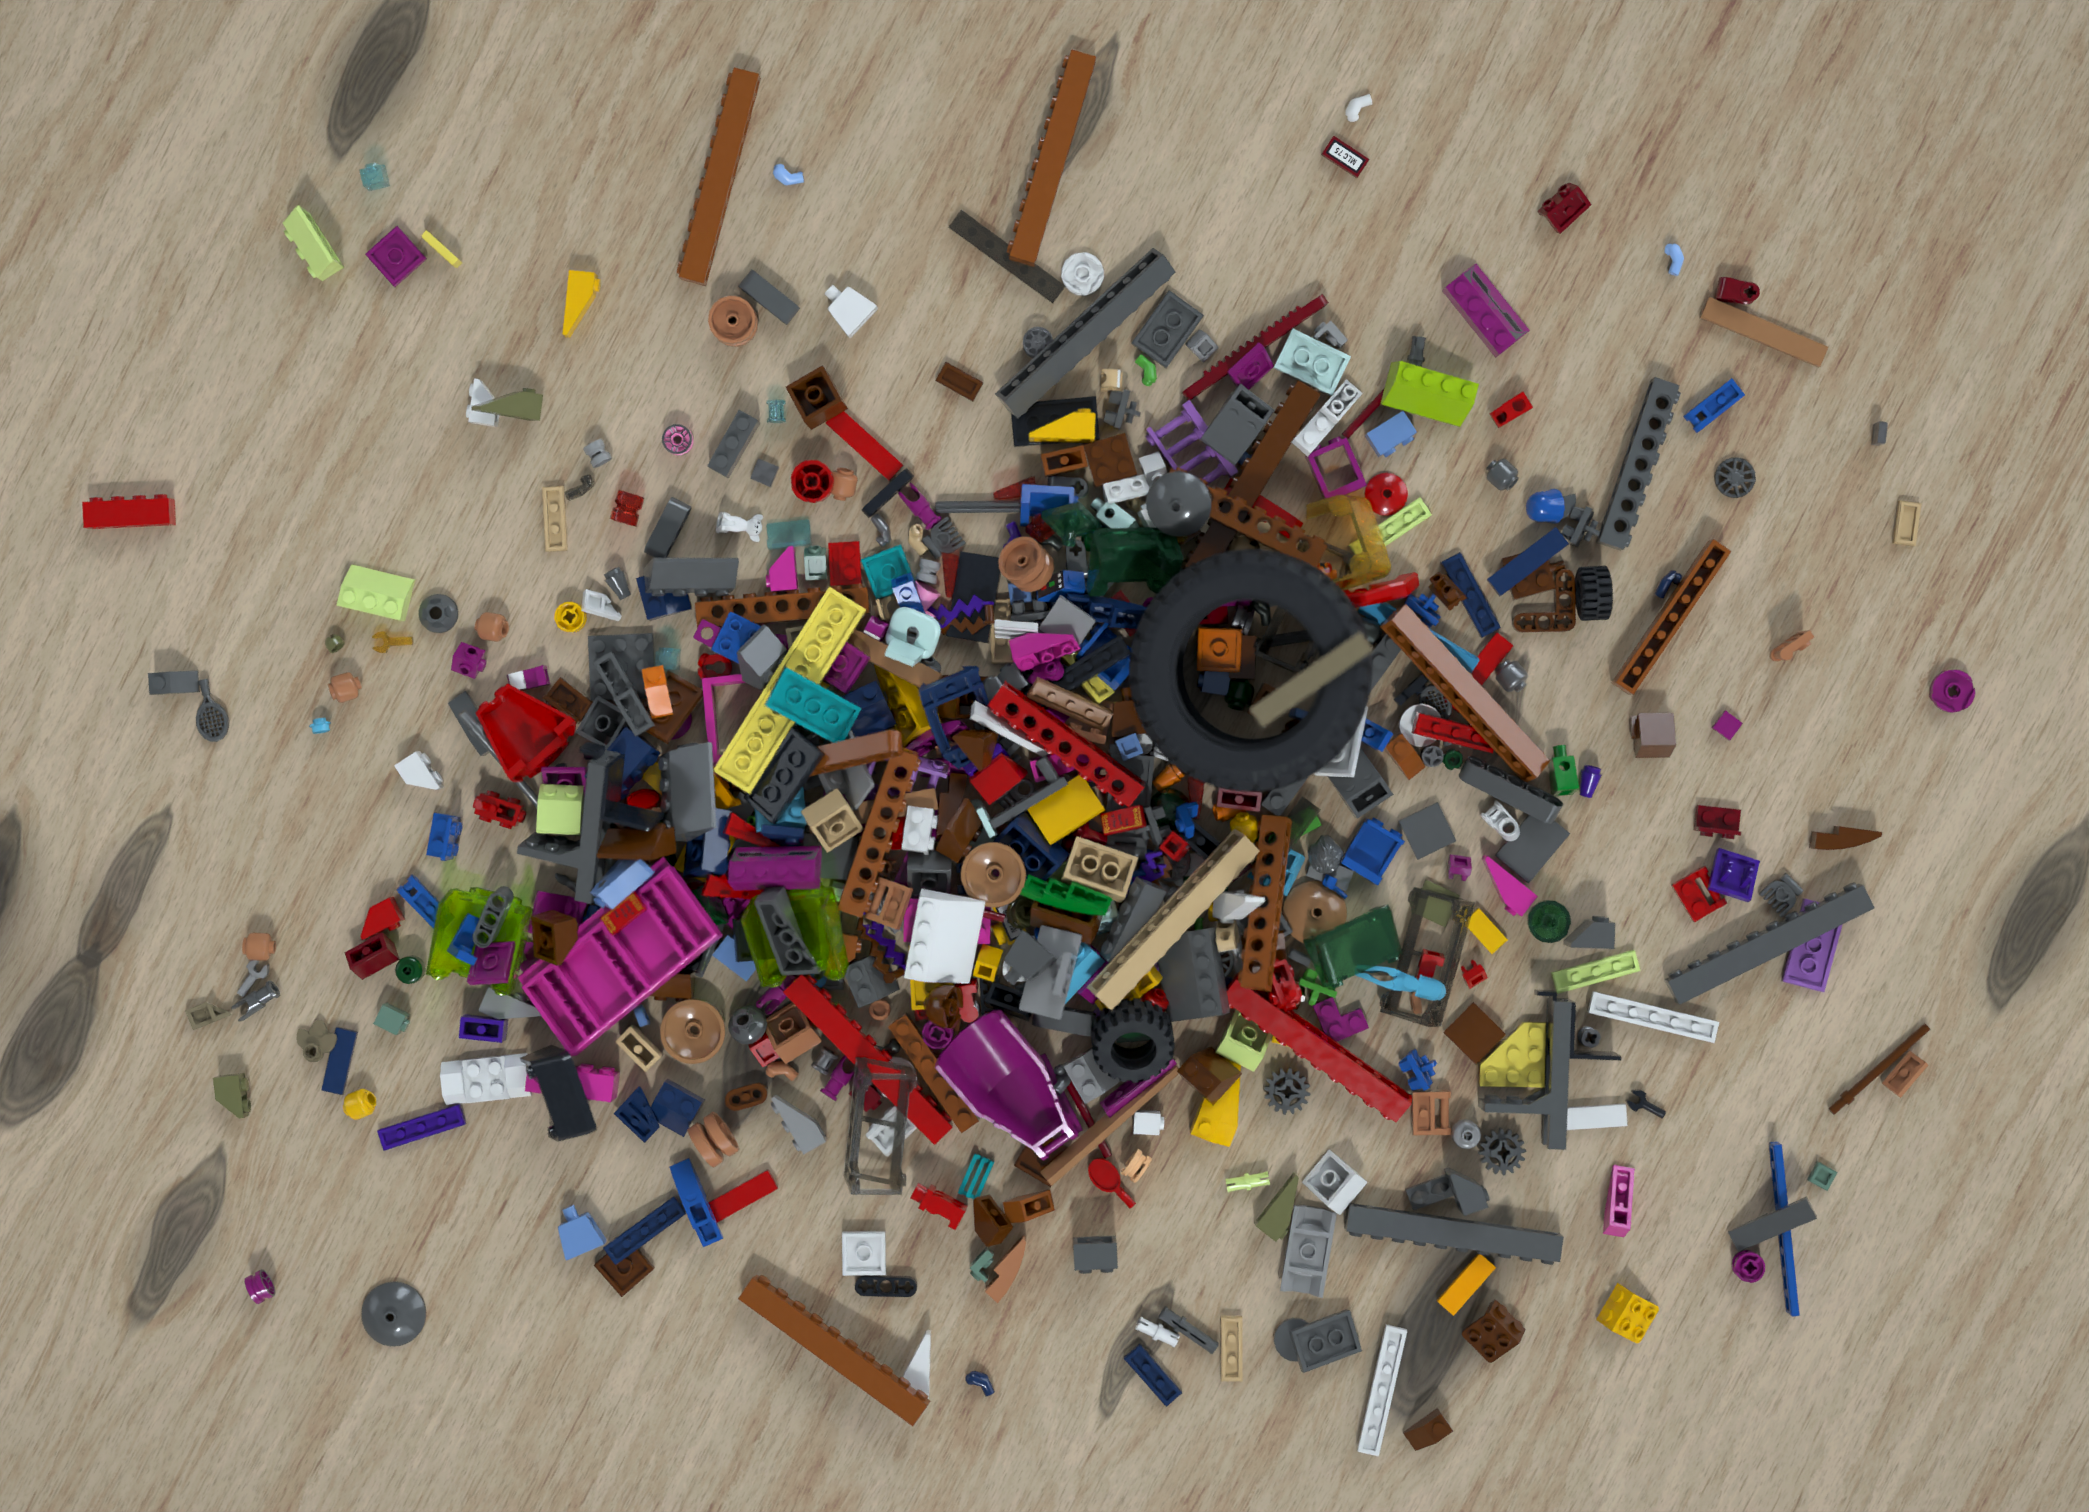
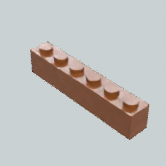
M906 1012L890 1023L888 1028L961 1134L978 1123L980 1117L973 1113L936 1070L935 1064L938 1057L933 1049L925 1044L922 1033L909 1014Z

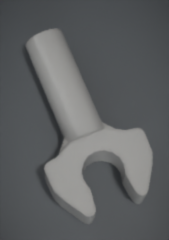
M250 961L246 966L249 970V975L237 993L244 997L257 978H266L269 974V965H265L261 972H258L256 965L259 961Z

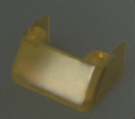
M1336 495L1306 504V519L1330 512L1338 517L1351 515L1363 553L1354 555L1349 563L1351 574L1332 579L1342 590L1383 579L1390 574L1391 562L1368 499L1358 496Z

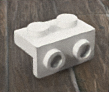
M1145 474L1103 484L1104 502L1108 501L1109 504L1147 495L1149 486Z
M908 806L902 850L923 852L924 855H929V850L934 849L935 837H931L932 829L937 828L938 816H935L934 809Z
M892 1106L885 1111L884 1117L879 1122H874L869 1127L866 1137L872 1140L885 1156H889L917 1127L896 1106Z

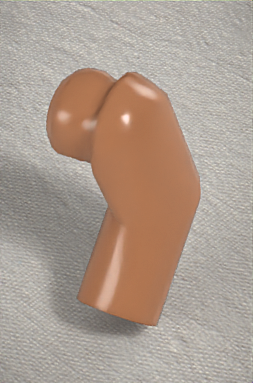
M784 1061L772 1062L766 1068V1074L771 1078L775 1075L784 1074L793 1081L799 1074L788 1063L785 1064Z

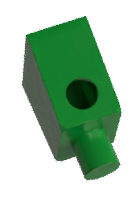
M1566 745L1553 746L1554 758L1548 764L1551 795L1555 797L1573 795L1579 790L1574 756H1567ZM1559 766H1563L1565 771L1561 770Z

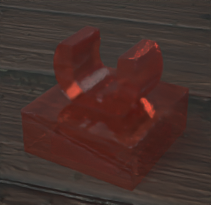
M1039 513L1026 526L1025 533L1042 543L1056 533V526L1050 523L1049 519H1044Z

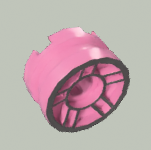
M673 424L664 430L662 443L668 452L679 456L688 453L692 449L694 437L685 426ZM674 437H681V443L676 444Z

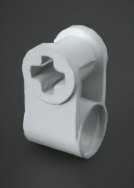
M1497 800L1494 801V805L1486 813L1482 812L1480 814L1484 821L1506 841H1514L1519 837L1520 828L1516 820ZM1509 825L1514 826L1515 829L1512 833L1507 834L1504 832L1505 827Z

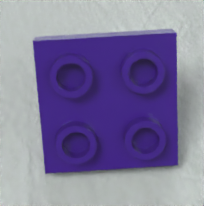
M1718 848L1707 889L1750 902L1760 861Z

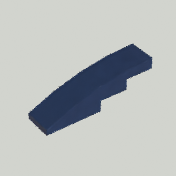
M1076 593L1066 594L1068 601L1090 615L1096 622L1108 623L1109 627L1137 629L1147 609L1145 606L1111 598Z

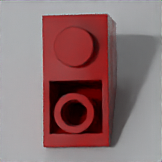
M394 896L369 908L360 936L362 940L370 939L387 928L390 932L401 926L400 922L405 920Z

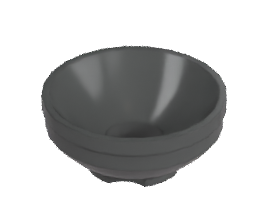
M431 595L420 605V622L431 632H447L455 626L458 620V607L446 595ZM433 607H439L442 610V616L437 620L432 619L430 616V610Z
M755 1006L740 1007L730 1017L728 1023L729 1032L735 1041L741 1044L754 1043L765 1033L767 1018ZM744 1015L749 1016V1020L745 1025L741 1026L738 1024L740 1017Z

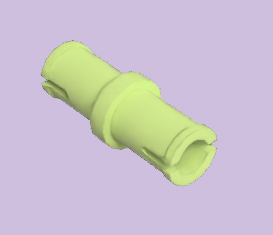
M1268 1171L1252 1175L1245 1173L1241 1177L1226 1178L1227 1185L1235 1183V1185L1227 1186V1191L1231 1192L1242 1189L1249 1191L1253 1187L1270 1185L1269 1179L1260 1180L1269 1177Z

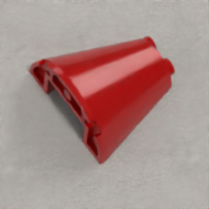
M507 683L504 687L502 686L494 693L495 698L491 702H483L475 713L506 776L512 782H522L524 780L523 777L528 776L532 778L542 772V767H548L560 756L569 744L567 738L575 733L576 722L570 716Z

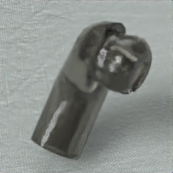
M582 476L580 479L582 485L565 491L567 500L571 501L581 497L594 487L592 476Z

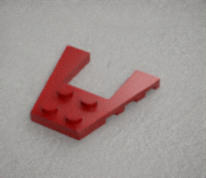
M730 812L723 833L761 847H782L762 835L761 832H757L752 825L739 818L736 814ZM708 874L701 895L757 899L763 890H734L727 880ZM785 889L790 901L794 889Z

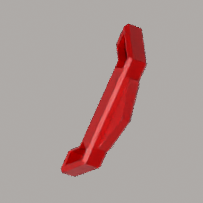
M1416 572L1399 575L1394 580L1370 584L1368 590L1367 588H1358L1354 592L1348 589L1343 591L1354 607L1358 608L1406 598L1419 587V578Z

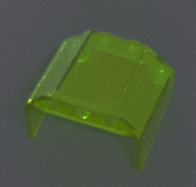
M820 881V889H785L804 942L821 971L826 969V978L834 981L844 978L849 964L834 888L831 886L825 887L822 881ZM756 895L751 898L741 923L761 987L770 986L774 988L782 984L786 975H781L754 902L759 896Z
M470 887L469 891L454 888L446 893L438 905L425 975L432 976L436 980H443L454 972L458 973L461 977L468 978L471 965L455 958L447 952V949L466 914L469 913L480 918L488 898L494 891ZM498 896L499 900L504 902L503 898ZM515 896L501 930L493 941H514L516 943L508 983L491 985V989L501 996L510 995L515 989L533 910L530 906H523L522 900ZM490 914V916L494 920H496V917L493 914ZM483 932V935L486 938H489L488 935L485 932ZM474 944V946H473V948H472V950H473L472 953H471L472 955L474 954V950H475V946H476L475 944Z

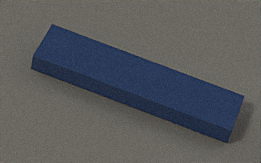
M1555 527L1489 577L1487 581L1499 597H1501L1568 546L1569 543Z
M1461 552L1440 562L1447 576L1467 597L1461 602L1479 636L1483 638L1500 629L1501 627Z
M673 1196L605 1245L603 1249L616 1265L683 1217L686 1212Z

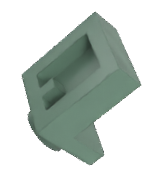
M813 545L805 548V580L827 579L826 547Z
M986 1247L970 1263V1269L972 1270L970 1274L977 1281L982 1280L985 1283L988 1280V1275L981 1268L986 1269L994 1260L992 1258L994 1251L989 1247Z

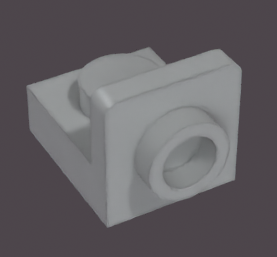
M1332 321L1327 324L1322 322L1314 330L1316 332L1313 336L1314 339L1317 340L1326 333L1328 335L1326 339L1333 347L1337 345L1340 348L1348 341Z

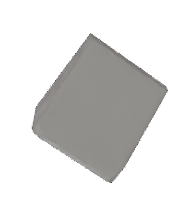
M1198 330L1185 344L1203 363L1218 348L1207 333L1202 330Z

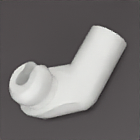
M1370 94L1352 99L1345 110L1348 121H1357L1360 109L1372 105Z

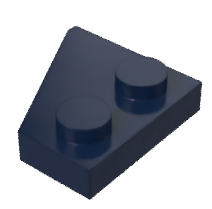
M762 825L761 834L779 846H804L805 833L803 828Z
M640 1086L613 1113L644 1143L660 1127Z

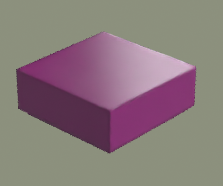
M1723 711L1711 728L1730 741L1743 723L1727 711Z

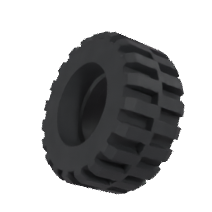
M1133 998L1131 1001L1122 999L1120 1004L1112 1010L1105 1007L1100 1011V1016H1097L1093 1021L1091 1042L1094 1061L1099 1065V1069L1103 1073L1108 1072V1076L1113 1079L1117 1077L1122 1082L1132 1080V1083L1138 1082L1141 1079H1144V1081L1151 1079L1150 1076H1157L1161 1073V1069H1166L1169 1061L1173 1058L1175 1042L1169 1016L1166 1012H1162L1160 1006L1156 1004L1152 1006V1002L1148 1000L1142 1002L1139 998ZM1132 1032L1143 1033L1151 1038L1149 1042L1138 1048H1124L1114 1043L1120 1036Z

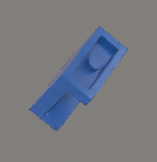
M1022 484L1020 526L1029 527V516L1067 518L1068 528L1072 529V521H1077L1078 496H1074V487Z
M1104 623L1102 626L1098 624L1090 633L1093 637L1089 641L1085 639L1079 645L1081 649H1079L1080 652L1076 656L1078 660L1117 637L1107 628L1108 623ZM1130 656L1097 676L1115 691L1129 675Z
M1373 817L1372 820L1365 819L1340 863L1372 883L1379 885L1382 875L1405 841L1400 839L1402 834L1392 828L1390 831H1387L1383 828L1384 823Z

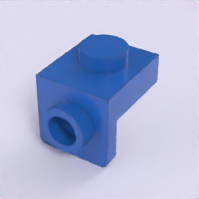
M1196 801L1184 803L1176 809V828L1178 832H1182L1185 839L1192 838L1194 834V823L1191 818L1196 817L1198 814V803Z

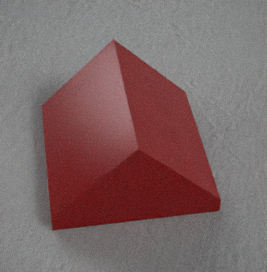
M1001 753L991 761L988 767L980 772H976L969 780L990 805L1019 783L1028 772Z

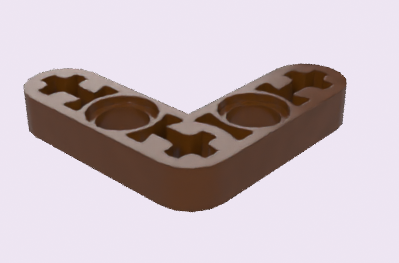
M1562 569L1556 572L1554 576L1556 587L1554 589V612L1517 614L1512 619L1514 630L1521 633L1566 632L1572 630L1576 624L1575 576L1573 572L1569 569ZM1563 573L1570 577V581L1566 582V588L1570 587L1571 592L1566 590L1559 592V588H1563V581H1559V577L1563 576ZM1563 594H1567L1571 599L1570 604L1566 607L1559 603V598ZM1553 615L1556 616L1555 620H1562L1566 616L1571 623L1567 625V628H1564V624H1555L1556 629H1553ZM1531 616H1535L1533 621L1535 629H1531L1532 625H1524V629H1521V625H1517V621L1521 617L1525 621H1531ZM1541 616H1546L1550 622L1549 626L1545 629L1538 625V619Z

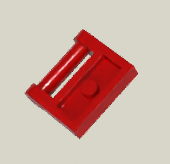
M1706 866L1695 870L1671 885L1693 922L1700 920L1727 904L1726 899L1721 897L1720 893L1708 890L1714 902L1708 904L1696 884L1695 879L1700 877L1705 887L1708 888L1710 877Z

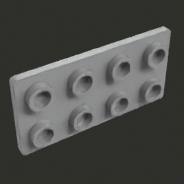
M851 729L845 740L854 738ZM827 739L823 742L824 745L833 743ZM866 764L818 774L826 794L838 788L841 794H845L851 810L858 809L874 786Z
M1042 925L1037 941L1053 954L1057 960L1033 981L1026 980L1019 1009L1060 1020L1078 957L1082 935Z

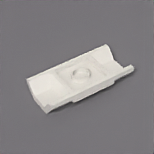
M528 1053L441 1062L440 1079L445 1104L475 1103L532 1096V1092L525 1091L527 1076L525 1068L527 1064L520 1060L521 1057L528 1055Z

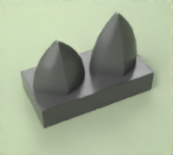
M1446 1174L1405 1189L1413 1210L1454 1196Z

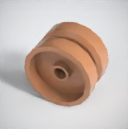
M727 296L719 299L713 304L708 317L710 330L726 346L740 347L746 345L753 340L758 331L759 322L757 314L748 301L741 297ZM735 318L737 319L735 324L729 323L730 320L734 321Z
M1022 536L1010 541L1001 551L998 560L1002 575L1017 588L1025 592L1041 589L1051 579L1054 571V560L1050 553L1030 537Z
M713 1111L703 1118L704 1125L697 1122L687 1130L696 1149L705 1161L714 1168L724 1161L723 1153L730 1157L738 1152L740 1148L726 1123Z

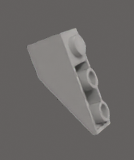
M499 984L488 987L478 1010L496 1019L541 1016L534 1004L527 1000V996L517 992L515 995L507 992L508 988Z
M774 1095L771 1098L773 1101L771 1106L776 1114L780 1113L784 1121L781 1123L787 1133L791 1132L794 1137L792 1142L798 1152L801 1150L804 1155L827 1141V1137L816 1119L778 1095Z

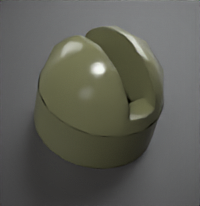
M334 634L331 635V638L327 637L325 640L326 648L330 653L339 651L345 644L341 637Z

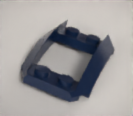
M962 666L963 670L928 685L923 683L918 690L928 724L942 757L958 769L965 767L971 760L958 744L950 747L935 707L970 692L973 703L977 701L990 708L977 666Z

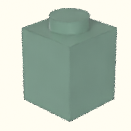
M385 1003L382 1005L373 1024L394 1035H398L407 1030L410 1024V1020H408L410 1014L389 1003Z

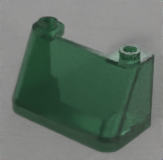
M1157 527L1097 529L1091 539L1086 584L1089 597L1105 595L1108 590V583L1146 581L1148 588L1157 594L1167 582L1179 573L1184 561L1176 536L1165 534Z
M1389 904L1377 906L1370 909L1369 912H1365L1363 915L1303 939L1323 988L1330 986L1331 989L1340 987L1343 985V980L1385 961L1388 964L1400 959L1399 955L1402 954Z

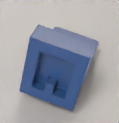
M910 572L891 579L892 589L899 607H909L926 614L915 588L912 573Z
M467 913L447 952L455 958L474 966L477 957L471 954L475 944L473 942V933L480 918Z

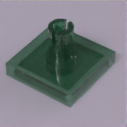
M1079 501L1042 511L1041 518L1062 538V544L1064 543L1065 546H1075L1076 537L1101 531V523Z

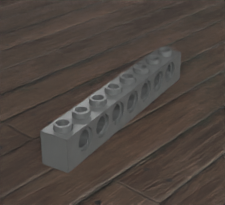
M1657 377L1651 379L1600 528L1601 533L1597 537L1596 543L1619 551L1624 550L1625 547L1630 545L1632 539L1630 531L1632 526L1635 527L1638 522L1639 515L1636 513L1638 507H1642L1645 501L1646 494L1643 493L1645 487L1651 483L1653 474L1650 473L1652 466H1656L1659 460L1660 453H1657L1659 445H1663L1667 433L1664 431L1666 425H1670L1674 413L1671 410L1673 404H1677L1681 392L1678 391L1680 385ZM1657 398L1664 400V409H1659L1656 406ZM1650 419H1655L1658 422L1656 430L1650 428ZM1643 439H1648L1651 442L1650 450H1645L1642 447ZM1637 459L1642 460L1644 463L1642 471L1635 467ZM1629 480H1634L1637 483L1636 491L1629 489ZM1623 500L1630 503L1631 507L1628 512L1621 508ZM1617 520L1623 523L1624 528L1622 532H1618L1614 528V523Z

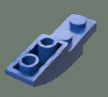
M690 1158L671 1165L670 1171L680 1199L702 1246L705 1247L723 1239L722 1232L709 1206L706 1193Z

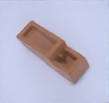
M1024 1235L996 1263L994 1271L998 1275L985 1288V1292L997 1303L1007 1293L1020 1269L1026 1246V1237Z

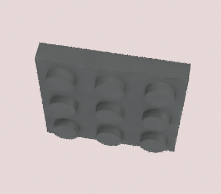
M653 633L588 636L591 701H594L597 695L605 700H614V697L593 662L610 652H614L639 698H647L642 669L655 667Z

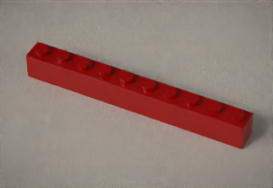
M1239 972L1227 985L1229 1008L1237 1009L1241 1012L1243 1018L1258 1024L1260 1030L1264 1033L1272 1034L1281 1045L1289 1046L1298 1057L1310 1061L1316 1070L1324 1071L1333 1082L1341 1083L1350 1094L1358 1095L1368 1107H1374L1379 1110L1385 1119L1393 1120L1397 1123L1411 1106L1412 1095L1294 1011L1285 1012L1284 1008L1278 1010L1276 1005L1271 1004L1266 991L1250 990L1241 987Z
M799 974L784 988L783 993L935 1145L953 1128L952 1119L945 1110L941 1112L936 1107L938 1103L930 1095L926 1097L921 1092L923 1089L921 1085L915 1080L911 1082L906 1077L908 1074L901 1065L896 1067L891 1062L892 1056L885 1049L881 1051L876 1046L877 1041L870 1034L866 1036L861 1031L862 1026L855 1019L851 1021L846 1016L847 1011L839 1003L835 1005L830 1000L832 996L824 988L820 990L815 985L817 981L811 974Z

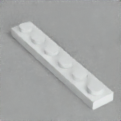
M1592 991L1587 1011L1588 1013L1715 1043L1719 1026L1718 1021Z
M1385 1324L1358 1442V1452L1379 1456L1407 1329Z

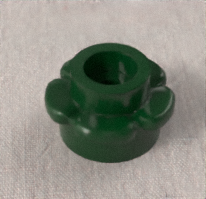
M1449 749L1443 755L1442 763L1449 770L1458 769L1462 766L1463 755L1460 751Z

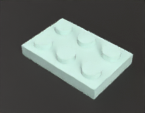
M1293 328L1274 369L1332 396L1351 356Z

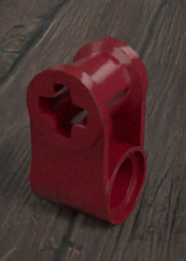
M1719 277L1715 299L1726 303L1749 305L1759 297L1760 289L1753 282ZM1747 289H1749L1750 294H1753L1749 298H1747V294L1744 293Z

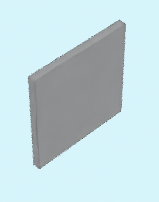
M1060 596L1039 629L1046 634L1073 635L1080 645L1096 620L1066 598Z

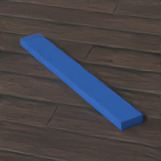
M1777 1141L1768 1143L1775 1211L1788 1205L1782 1144ZM1791 1230L1778 1235L1786 1312L1794 1317L1800 1316L1792 1236Z

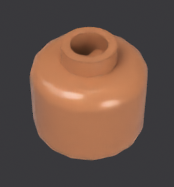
M837 468V470L832 471L834 487L831 494L834 495L833 498L846 501V498L853 497L858 481L854 471L847 468Z
M485 612L476 620L475 630L481 639L498 642L507 636L509 623L501 614Z
M350 672L331 677L330 683L327 684L332 699H336L339 703L356 699L359 695L358 690L362 689L358 676L353 677Z
M253 932L243 939L242 952L249 960L267 961L271 954H275L276 941H272L269 933Z

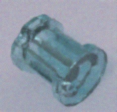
M767 400L766 404L769 405L767 423H786L784 418V405L786 401Z

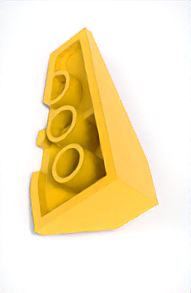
M874 664L881 690L886 691L888 697L887 704L889 709L892 710L897 724L893 728L901 732L902 746L906 748L918 736L930 729L918 692L919 689L915 685Z
M1225 1058L1241 1072V1065ZM1240 1077L1214 1105L1209 1103L1204 1097L1202 1098L1190 1128L1191 1135L1230 1147L1238 1127Z

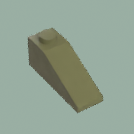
M523 388V391L512 392L473 405L471 410L528 421H540L543 395L536 394L535 389Z
M1294 1172L1254 1222L1257 1228L1275 1242L1279 1238L1282 1240L1289 1231L1287 1227L1290 1224L1299 1180L1298 1175Z

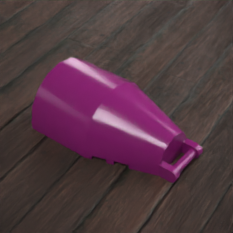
M993 1010L970 1023L950 1041L939 1055L935 1064L936 1070L973 1113L981 1119L984 1118L993 1123L994 1127L1001 1128L1011 1134V1137L1034 1150L1043 1161L1049 1157L1050 1153L1068 1140L1078 1137L1077 1131L1065 1117L1042 1057L1002 1010ZM1063 1130L1065 1132L1043 1147L1042 1144L1059 1131Z

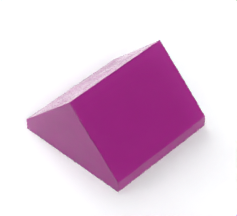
M542 767L544 784L584 786L585 793L587 779L584 776L588 771V767Z

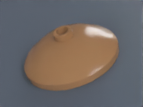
M989 842L977 846L966 856L961 869V880L965 891L971 898L986 901L985 906L1001 907L1011 903L1020 895L1026 881V869L1023 860L1014 849L1002 843ZM993 869L999 870V876L993 875Z
M1307 881L1297 885L1289 892L1283 904L1282 915L1293 931L1291 935L1296 940L1308 945H1321L1335 939L1342 931L1347 918V908L1344 899L1335 891L1325 887L1321 881ZM1316 908L1320 910L1318 917L1313 914Z
M687 999L678 1002L667 1011L661 1023L660 1036L664 1048L673 1058L687 1064H698L711 1059L720 1050L725 1039V1024L719 1011L710 1003L699 999ZM696 1026L698 1033H692L691 1027Z

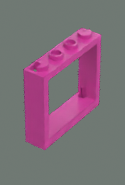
M741 674L702 678L707 742H712L713 766H716L722 756L719 751L714 686L746 683L742 680Z

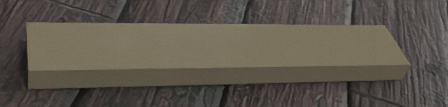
M1360 631L1250 708L1251 712L1260 725L1264 727L1373 651V648Z

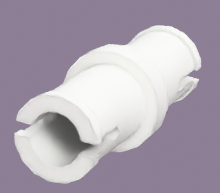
M1143 1317L1139 1318L1138 1325L1135 1327V1330L1152 1336L1153 1340H1160L1172 1347L1176 1346L1177 1339L1180 1337V1334L1163 1328L1162 1324L1152 1323Z

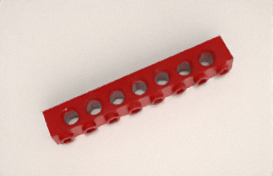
M1007 681L1002 684L989 702L988 706L993 714L1006 718L1011 727L1024 731L1026 733L1025 736L1029 740L1042 744L1044 746L1043 749L1047 753L1060 757V761L1065 766L1078 770V774L1087 781L1090 779L1096 783V787L1101 792H1108L1114 796L1113 799L1119 805L1130 807L1145 787L1146 782ZM1009 703L1016 704L1018 711H1010L1007 705ZM1025 717H1034L1036 723L1033 725L1028 724L1025 721ZM1051 729L1054 736L1046 737L1043 734V730ZM1063 741L1069 742L1071 749L1064 750L1060 743ZM1078 755H1087L1089 761L1086 763L1079 761ZM1097 767H1103L1105 768L1107 773L1105 775H1099L1096 773L1095 769ZM1121 780L1124 786L1117 788L1113 785V781Z

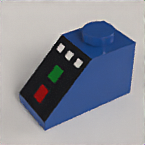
M1062 570L1052 574L1048 583L1041 589L1036 590L1037 601L1056 602L1060 596L1066 598L1067 593L1084 594V572Z

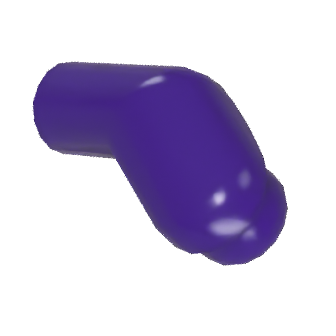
M1015 521L1006 525L1010 537L1008 542L1004 544L1003 549L1013 539L1022 537Z

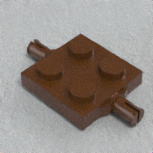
M1520 554L1502 558L1503 567ZM1548 560L1512 587L1510 592L1513 601L1556 589L1553 572L1565 569L1564 561L1550 563Z

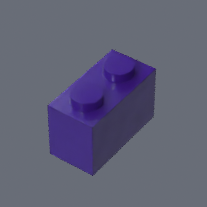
M465 1014L460 1019L459 1038L502 1043L507 1039L508 1019Z

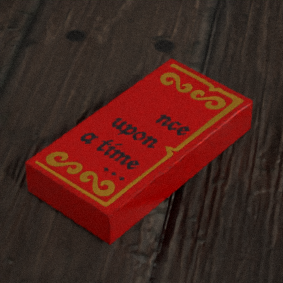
M1142 805L1101 814L1105 836L1146 827Z
M633 891L616 907L600 917L611 935H616L645 912L647 907L638 894Z

